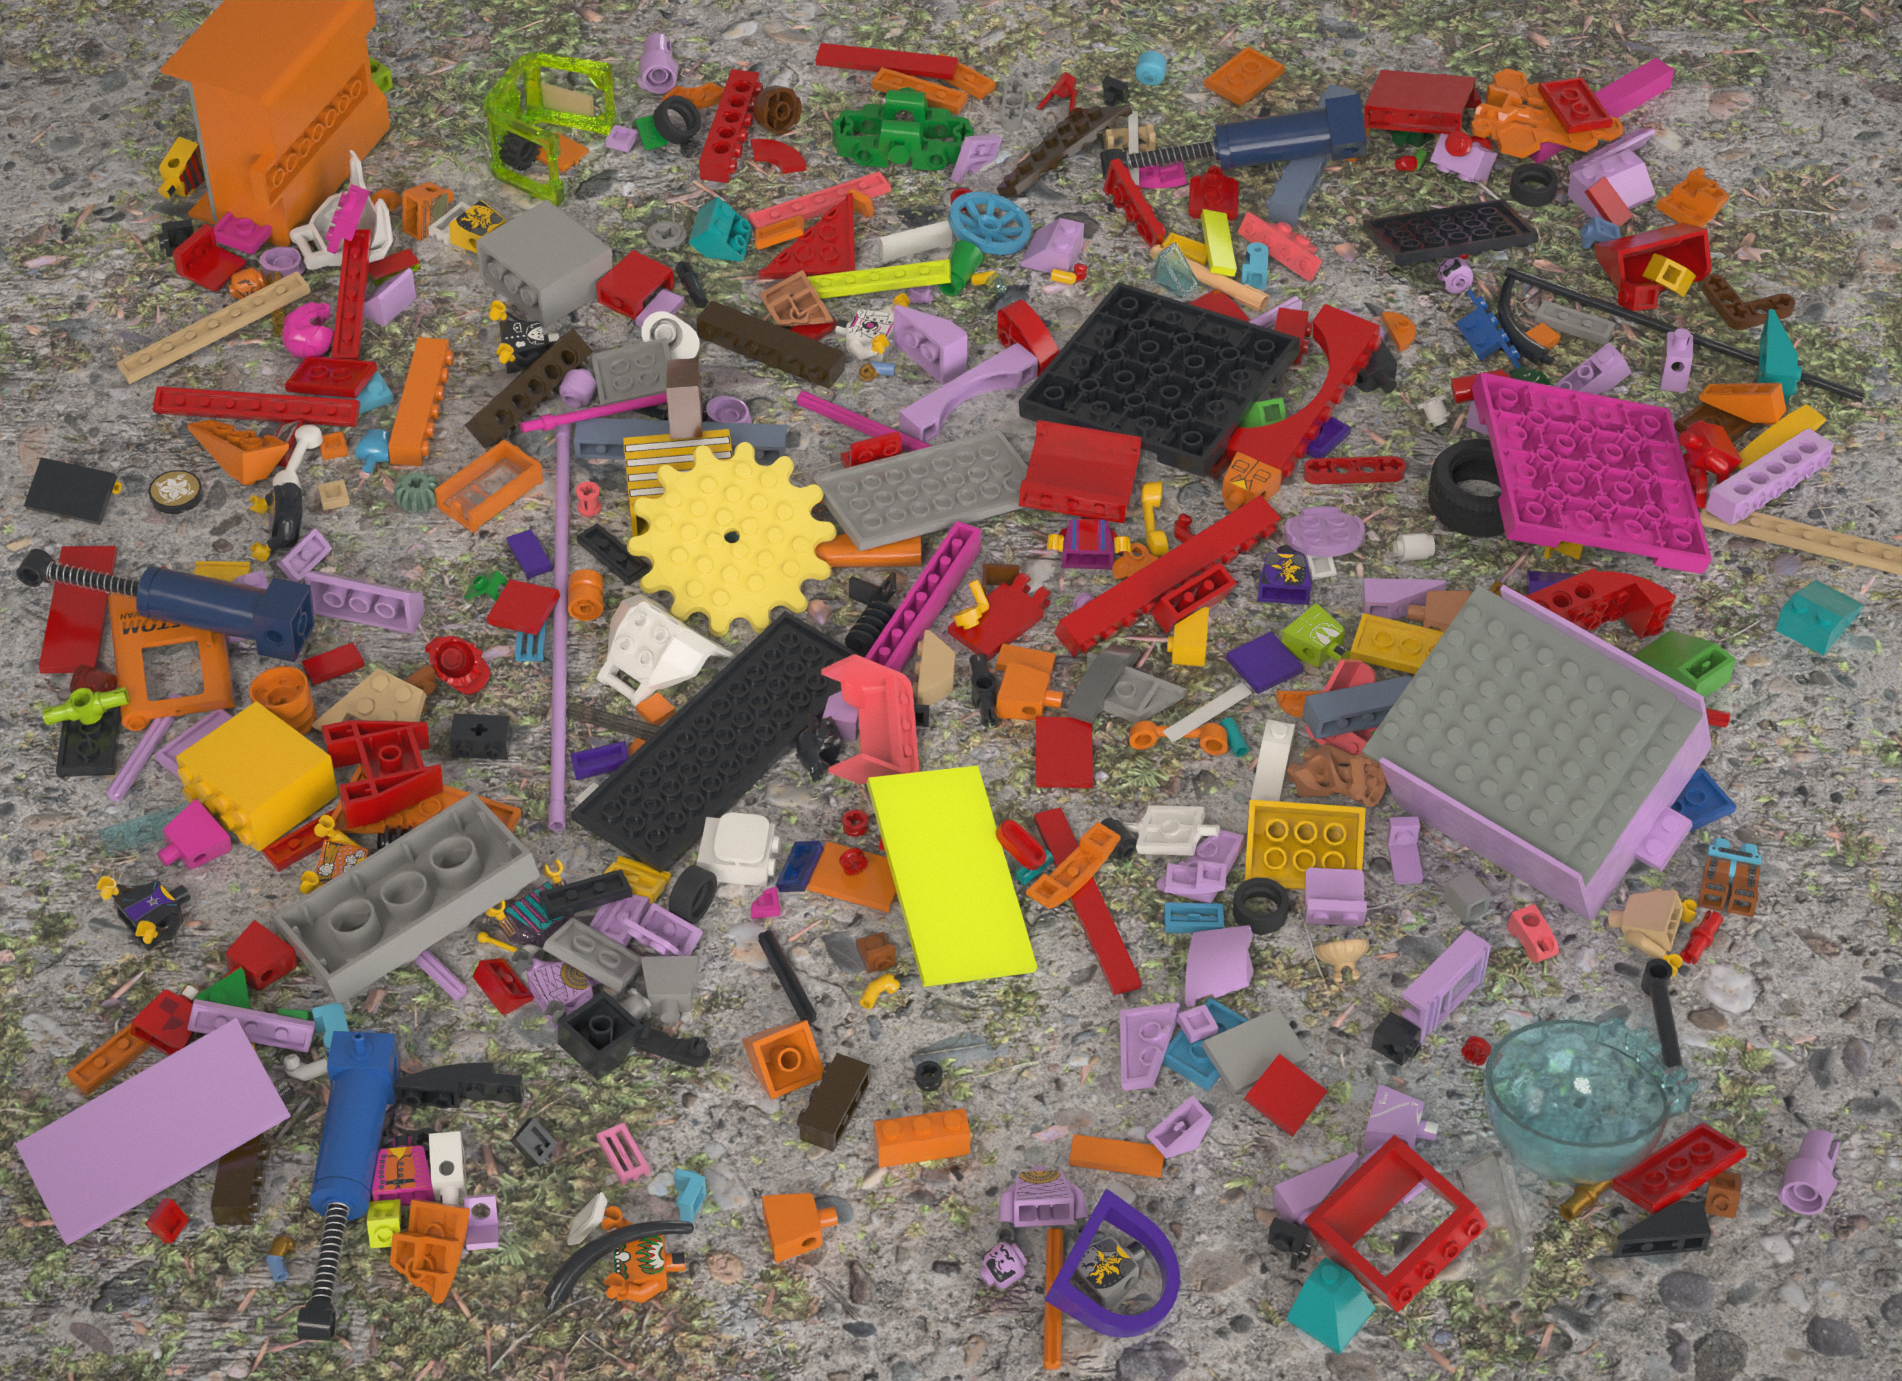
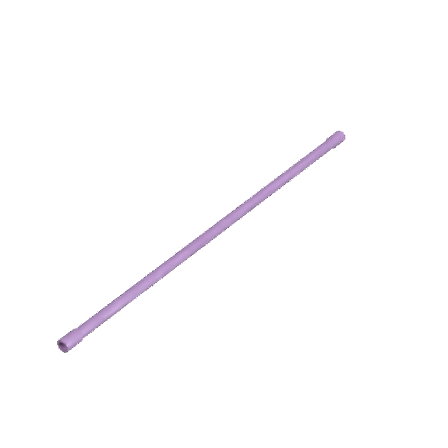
M572 423L556 426L554 589L559 590L560 597L554 606L551 787L548 827L553 831H561L566 827L565 741L569 476Z

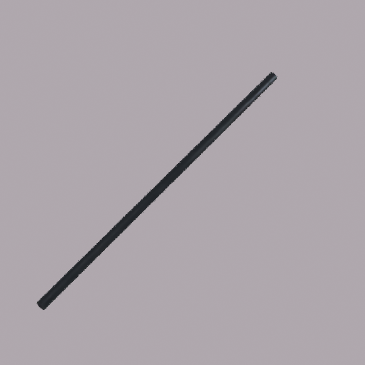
M1507 267L1504 273L1506 277L1511 276L1514 280L1666 334L1680 329V327L1511 267ZM1689 331L1693 335L1694 344L1759 366L1758 355ZM1803 371L1801 373L1800 381L1860 403L1864 400L1865 393Z

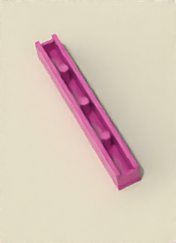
M1654 58L1594 94L1610 116L1619 118L1670 88L1674 68L1658 58ZM1549 141L1541 142L1540 150L1528 157L1535 161V163L1540 164L1566 149L1567 146Z

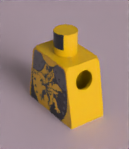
M480 200L448 224L450 241L453 245L477 253L476 240L504 225L506 220L484 201Z

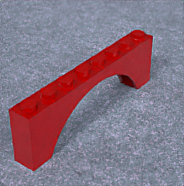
M1324 304L1313 320V338L1323 350L1329 365L1326 380L1319 393L1307 406L1282 421L1260 427L1237 428L1228 440L1229 446L1225 450V462L1231 465L1236 453L1240 452L1281 470L1280 485L1286 477L1289 478L1294 471L1298 459H1303L1308 444L1317 439L1320 427L1324 422L1327 423L1330 420L1336 404L1340 405L1343 401L1347 388L1354 385L1360 369H1365L1371 353L1379 349L1382 341L1380 325Z

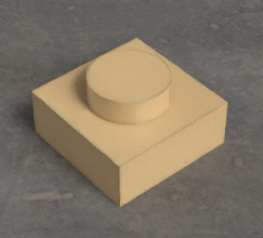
M344 480L318 485L323 510L350 505Z

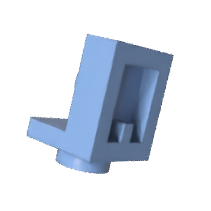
M1594 216L1589 223H1586L1580 233L1582 245L1585 249H1589L1595 240L1601 243L1621 238L1618 225Z

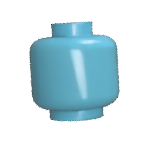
M1155 51L1142 53L1138 57L1135 68L1136 79L1145 85H1159L1164 80L1167 61L1165 57Z

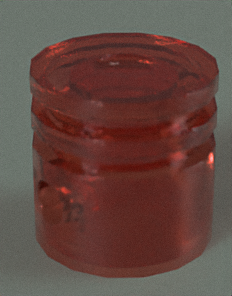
M80 665L72 676L70 692L72 694L80 688H88L93 693L116 690L117 678L112 673L95 669L88 665Z

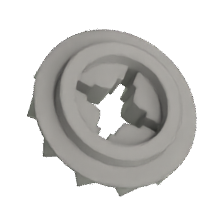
M672 221L658 222L647 231V241H649L650 247H656L658 251L666 249L669 252L671 248L678 250L680 245L685 244V239L687 238L685 228L681 224Z

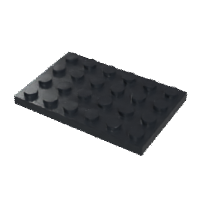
M1503 199L1362 221L1363 231L1398 266H1408L1411 262L1418 261L1427 263L1443 257L1453 259L1462 254L1478 255L1482 251L1488 250L1503 251L1507 247L1513 246L1523 248L1529 246V244L1538 243V233Z

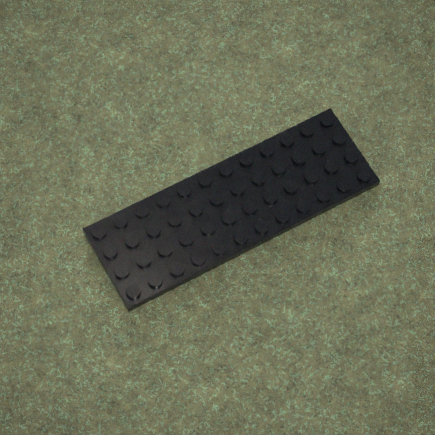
M784 611L571 812L572 820L635 860L661 874L703 834L706 817L720 818L796 744L798 735L808 727V712L814 713L818 721L823 717L829 696L841 691V682L822 675L821 669L853 654L865 657Z

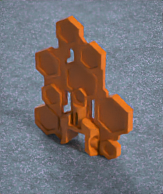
M1508 68L1493 75V84H1488L1486 104L1482 103L1477 106L1470 127L1474 136L1485 138L1491 135V138L1497 141L1501 153L1519 158H1525L1540 150L1541 142L1545 143L1547 141L1587 152L1597 146L1598 139L1611 142L1622 136L1624 130L1620 119L1610 116L1613 120L1612 127L1567 134L1538 92L1539 83L1528 84L1523 72ZM1522 100L1527 101L1528 105L1522 104Z

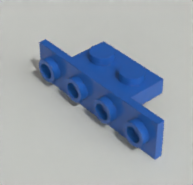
M1471 289L1467 291L1477 309L1456 322L1479 360L1482 361L1502 347L1516 369L1521 367L1518 359L1521 358L1514 345L1510 347L1507 345L1510 339L1503 328L1499 330L1496 328L1500 323L1492 311L1488 314L1485 311L1489 306L1481 295L1476 297Z

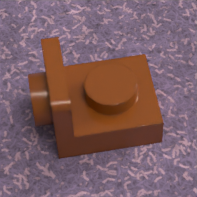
M428 664L404 680L423 690L426 696H429L437 688L435 670ZM424 702V705H423V709H422L421 714H423L424 712H426V703H425V702Z
M884 932L856 940V948L867 973L883 971L896 965V948L894 944H889Z
M1723 1171L1708 1181L1704 1206L1707 1214L1735 1218L1741 1193V1174Z

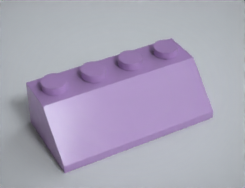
M321 571L306 572L304 575L305 584L311 585L314 614L414 635L425 612L422 592Z

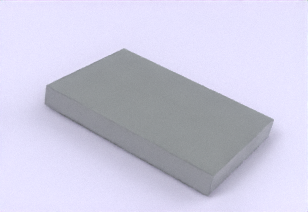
M573 917L548 938L543 947V950L619 993L642 971V956Z
M1279 1008L1208 1038L1201 1045L1233 1095L1254 1086L1279 1053L1295 1066L1307 1062L1310 1057Z

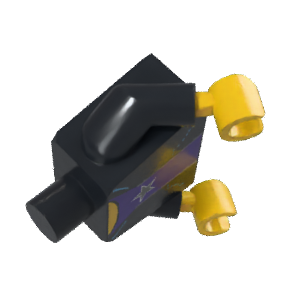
M287 482L284 485L274 486L273 492L267 494L264 499L257 495H252L249 498V502L254 504L249 510L262 515L268 509L269 540H267V545L264 546L259 542H255L250 548V551L253 552L251 557L264 562L268 559L270 551L275 552L281 547L293 548L298 543L302 520L301 488L295 483Z
M102 876L96 886L98 890H102L100 895L103 899L108 900L111 896L114 898L118 918L148 951L161 941H171L174 939L184 922L181 905L191 900V896L185 886L180 885L168 892L159 881H153L145 885L127 886L117 884L109 876Z

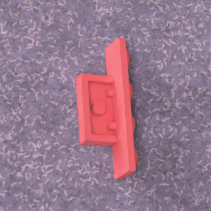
M1252 212L1246 213L1238 234L1251 243L1259 242L1265 244L1268 247V254L1305 280L1313 281L1322 260L1314 255L1317 247L1310 243L1311 239L1305 235L1292 231V226L1285 222L1267 223Z

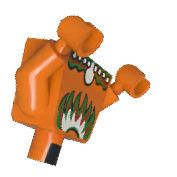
M609 1206L605 1210L604 1216L606 1218L601 1222L602 1228L607 1231L612 1230L614 1227L618 1229L634 1224L623 1218L621 1210L616 1206ZM662 1235L640 1239L615 1249V1273L609 1274L603 1282L604 1285L610 1286L606 1291L607 1297L610 1299L617 1297V1301L631 1300L637 1303H644L658 1293L667 1289V1272L686 1271L684 1252L666 1253L665 1240Z

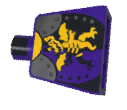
M1287 545L1280 546L1277 549V553H1267L1259 580L1257 602L1309 605L1311 580L1306 557L1302 554H1293L1292 547Z

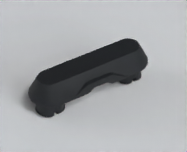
M637 1019L644 1026V1031L634 1044V1048L695 1068L701 1067L710 1057V1049L707 1047L708 1043L704 1038L700 1040L698 1036H695L689 1040L684 1038L676 1039L670 1037L665 1032L652 1029V1024L646 1020L644 1022L643 1019Z

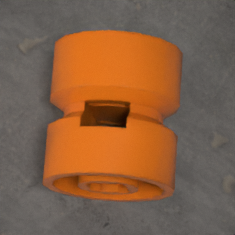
M590 569L575 571L568 579V612L573 618L581 621L597 619L604 611L603 577L598 572Z

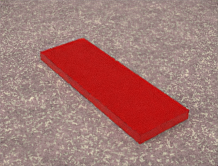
M62 546L59 563H62V566L68 564L70 568L72 566H75L76 569L82 567L84 571L88 568L89 572L95 570L96 573L102 571L103 575L109 573L110 576H113L117 548L116 546ZM58 581L55 582L39 663L40 674L96 673L110 593L107 594L105 590L100 592L98 589L93 591L91 588H80L78 585L72 586L71 583L66 585L64 582L61 584Z

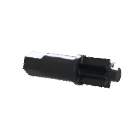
M679 261L678 267L675 268L682 285L685 286L696 307L704 308L708 304V300L698 281L697 274L689 262Z

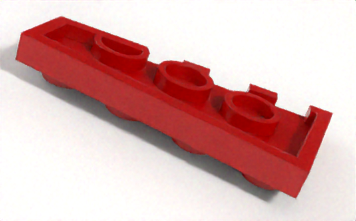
M1118 158L1110 161L1103 192L1106 195L1111 194L1115 198L1113 199V204L1118 209L1123 208L1125 210V218L1129 223H1136L1138 234L1150 248L1157 244L1162 245L1166 234L1165 228L1155 217L1152 206L1149 203L1147 204L1142 196L1140 187L1134 183L1129 169L1122 164L1121 160Z

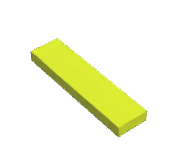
M1203 209L1201 222L1210 272L1234 277L1237 268L1227 214Z

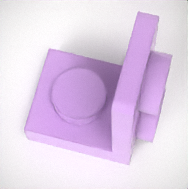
M1418 816L1389 819L1386 841L1393 879L1397 885L1423 883L1424 877L1417 846L1420 829Z

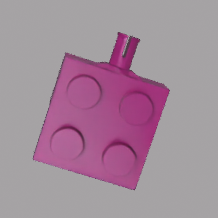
M351 184L348 193L342 192L337 205L342 207V209L336 208L331 223L336 225L335 227L330 225L325 240L330 242L326 251L336 254L342 238L352 241L370 191Z

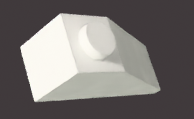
M1267 719L1251 800L1280 802L1293 745L1295 724Z

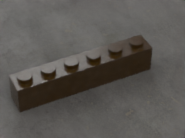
M711 301L696 318L698 338L830 389L845 371L844 351L718 302Z

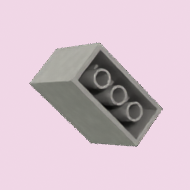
M548 200L543 201L476 240L480 278L531 319L540 322L543 328L596 298V283L613 269V253L610 246L600 241L591 231H587L575 219L570 218L558 206H554Z

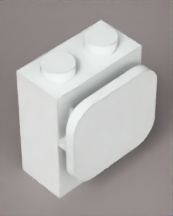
M730 812L724 814L721 818L706 817L697 866L714 873L717 877V882L767 887L769 876H774L776 869V859L773 858V854L779 853L780 836H776L775 824L769 823L764 816Z

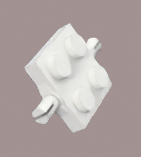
M1148 805L1146 814L1139 823L1123 822V825L1131 834H1139L1136 844L1138 854L1194 856L1197 843L1202 836L1218 837L1220 833L1218 824H1203L1205 818L1204 807Z

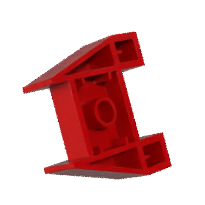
M348 720L321 726L324 751L331 756L333 769L360 763L365 779L339 785L342 811L348 829L378 823L443 791L441 764L425 767L420 751L430 749L427 722Z

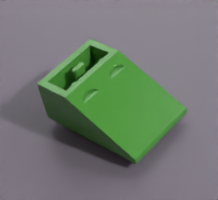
M1671 630L1632 655V657L1699 693L1704 698L1730 681L1736 660L1714 642Z

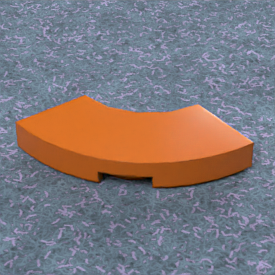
M710 81L702 86L692 88L676 85L662 97V102L673 95L682 96L690 100L697 109H703L720 103L725 88Z

